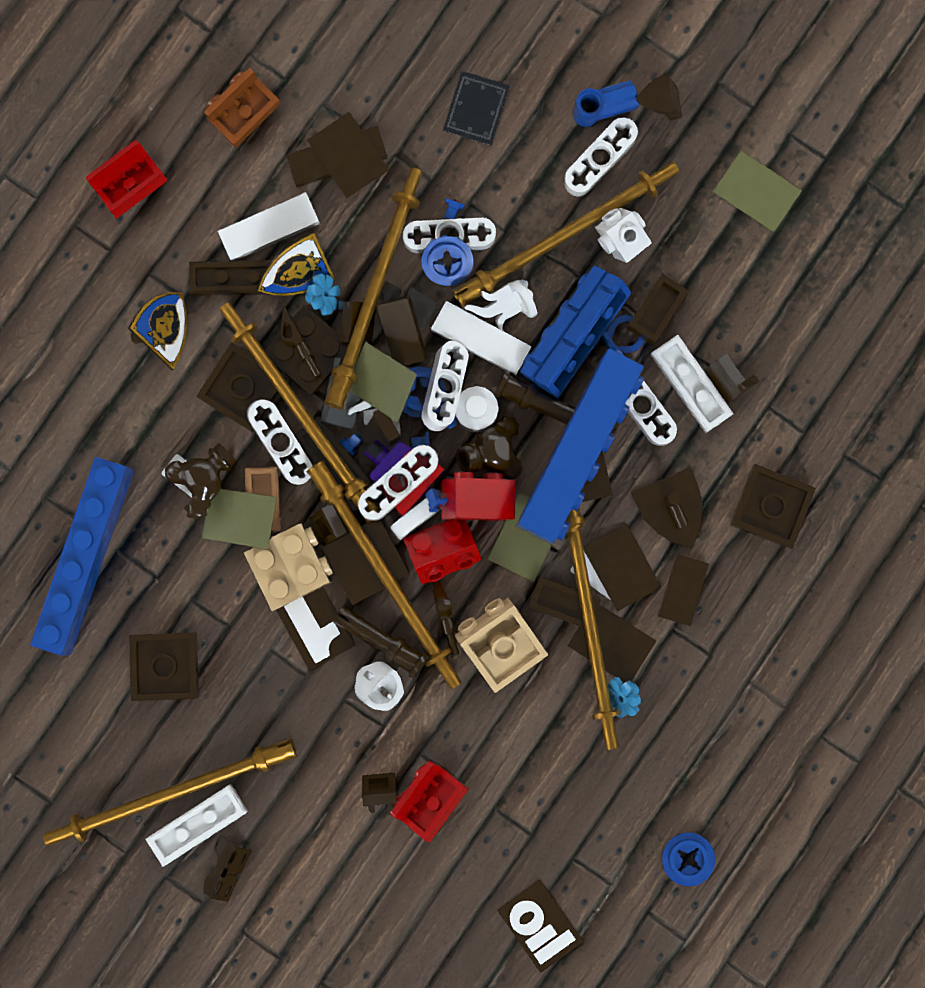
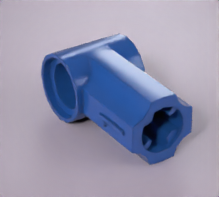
M629 80L598 90L589 88L581 91L577 96L572 111L575 122L583 127H591L599 120L638 109V94L635 85ZM583 103L592 104L596 111L593 113L585 112L581 105Z

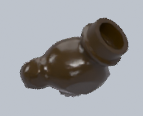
M503 416L500 422L495 423L494 427L480 432L477 435L475 444L467 443L464 447H460L456 455L460 469L463 472L477 473L481 468H484L489 472L501 473L503 478L506 479L519 477L523 468L519 459L513 454L510 439L512 435L519 433V423L515 421V418Z
M219 443L214 448H209V457L207 459L193 458L184 463L173 461L165 468V477L169 482L185 485L192 494L190 503L184 507L188 518L199 520L201 516H207V509L211 507V501L221 490L220 472L230 471L231 467L236 463L234 457Z

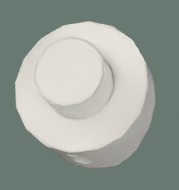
M479 386L469 387L460 393L455 414L456 419L467 431L482 432L490 428L497 418L499 409L497 399L486 388Z
M374 662L366 665L359 670L356 676L355 693L357 697L373 709L388 711L398 704L404 694L401 678L397 671L384 662ZM386 691L390 693L387 695V698L383 696Z

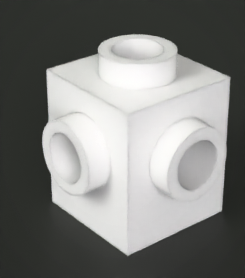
M622 208L613 209L607 212L602 217V222L595 227L601 236L598 238L601 247L608 254L612 253L616 259L626 263L652 244L643 229L646 226L645 222L636 211L631 212Z

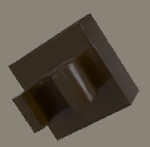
M333 504L321 508L309 517L324 546L347 533L346 530L348 529L341 522Z
M395 772L362 775L363 806H368L371 813H375V805L387 804L388 811L393 810V804H396Z

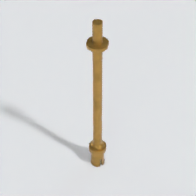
M673 161L650 176L643 170L638 173L640 182L492 271H477L474 278L452 289L456 300H459V304L463 308L466 304L480 297L482 291L493 293V288H495L498 281L600 221L607 212L616 208L619 209L645 193L654 198L657 196L655 187L680 172L678 166Z
M410 168L402 192H395L392 195V200L398 205L341 365L334 367L331 373L333 380L324 404L331 408L344 410L351 385L357 381L358 376L354 367L409 209H416L420 205V201L414 197L422 175V171L418 168Z
M230 302L221 306L219 310L236 332L231 341L234 344L243 342L345 484L346 493L344 495L347 500L351 499L359 509V499L368 490L369 484L366 480L362 481L353 475L253 335L257 329L256 324L251 323L246 326ZM371 497L366 499L368 504L365 509L366 512L375 511L379 513L381 511L376 500L371 499Z
M324 460L312 466L306 472L322 494L320 499L323 503L333 504L336 512L429 654L430 658L426 660L425 665L428 667L435 664L450 689L457 687L462 682L445 657L451 652L450 648L447 647L442 650L439 648L344 500V486L342 484L338 485L325 465Z
M580 508L577 511L571 509L566 519L570 523L567 533L599 712L592 714V719H601L606 750H613L619 748L614 716L622 714L621 710H612L580 532L583 524H585V518L581 517Z
M287 738V740L265 748L263 746L256 747L251 757L81 819L75 813L70 816L71 824L44 833V842L47 846L75 836L77 841L81 843L86 840L87 831L253 769L262 770L263 772L270 771L271 766L297 758L294 743L291 738Z

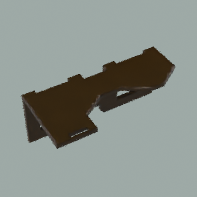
M219 836L214 850L218 852L217 865L214 871L206 876L203 893L211 899L228 902L238 881L236 875L242 872L252 850L236 847L222 836ZM233 852H236L231 864H229ZM246 854L241 865H239L243 855ZM224 869H228L225 877H221ZM219 882H221V885H220V888H219L217 894H214L215 891H216V889H217V887H218ZM229 885H231V887H230V889H229L227 895L225 896L226 891H227Z

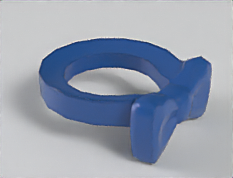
M622 315L610 323L607 331L605 330L601 336L607 348L623 355L631 354L643 345L645 340L640 337L631 346L617 347L612 341L617 325L623 322L630 323L634 316Z

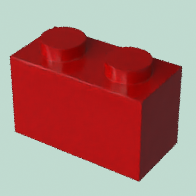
M455 472L454 478L442 480V498L448 499L442 506L443 520L504 521L515 519V480H503V474L486 473L483 474V479H476L472 472Z

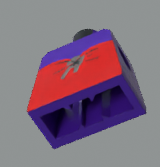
M377 439L374 440L364 452L377 465L369 476L374 482H377L413 449L399 441L390 451ZM420 453L415 456L417 463L411 469L407 463L402 466V468L410 472L414 481L420 478L415 475L416 470L422 466L426 469L431 467L429 464L430 459L420 455ZM437 464L436 470L395 506L400 515L404 516L413 508L443 474L444 468ZM395 474L389 479L388 485L392 491L399 493L407 488L408 480L402 474ZM383 485L379 487L390 502L395 500L386 493Z

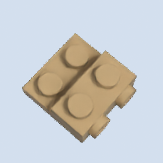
M300 523L271 537L268 549L254 547L243 552L271 611H275L331 583L329 575L333 574L332 568L325 556L319 557L314 547L319 542L311 526L305 529L304 524Z
M508 597L503 601L500 598L491 601L485 607L486 613L476 620L473 617L466 619L459 625V632L454 635L495 693L548 656V653Z

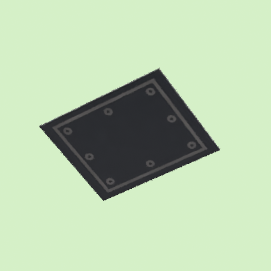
M461 71L443 131L492 145L510 85Z

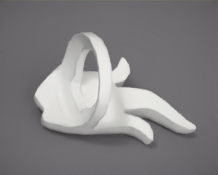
M526 280L513 281L493 293L482 291L484 299L493 301L485 307L466 305L464 307L466 310L486 318L497 315L495 324L500 330H503V324L506 319L519 312L526 314L530 318L537 315V309L532 299L533 292L528 289V281Z

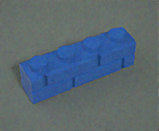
M595 265L589 273L584 274L580 278L578 289L571 299L566 300L561 305L559 316L553 325L548 326L543 331L541 342L537 348L525 357L523 368L520 370L521 374L529 382H534L538 388L558 399L632 293L624 281Z

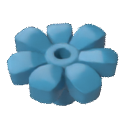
M328 274L314 275V284L307 287L305 299L312 305L314 310L320 309L322 315H330L338 307V300L335 297L341 295L338 285L332 286L333 279Z
M619 677L611 679L610 684L608 683L612 708L616 706L615 709L621 710L622 715H618L620 718L625 717L627 714L634 716L639 711L637 705L641 703V698L638 695V686L631 681L622 683Z

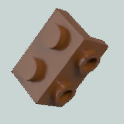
M248 68L244 73L242 71L237 73L231 79L230 87L221 95L216 94L207 103V109L204 111L208 121L235 148L281 105L280 100L257 78L251 68Z

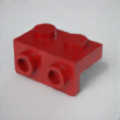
M134 140L86 176L88 183L116 219L168 181L138 140Z
M447 520L403 538L421 584L439 581L445 575L457 570L468 569L474 563L481 561L480 553L466 520Z
M428 761L416 771L413 778L414 781L407 791L402 792L396 798V804H394L390 815L405 823L423 840L431 842L469 788L441 765Z

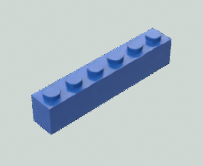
M610 348L604 352L516 527L549 544L555 543L556 539L562 540L570 526L566 519L571 509L577 511L585 496V493L581 492L586 480L592 482L600 467V464L596 463L600 452L606 453L615 437V435L611 434L615 423L621 424L630 406L625 404L630 393L636 395L643 383L644 377L640 376L644 368L643 365Z
M95 456L30 646L60 656L72 654L134 469Z

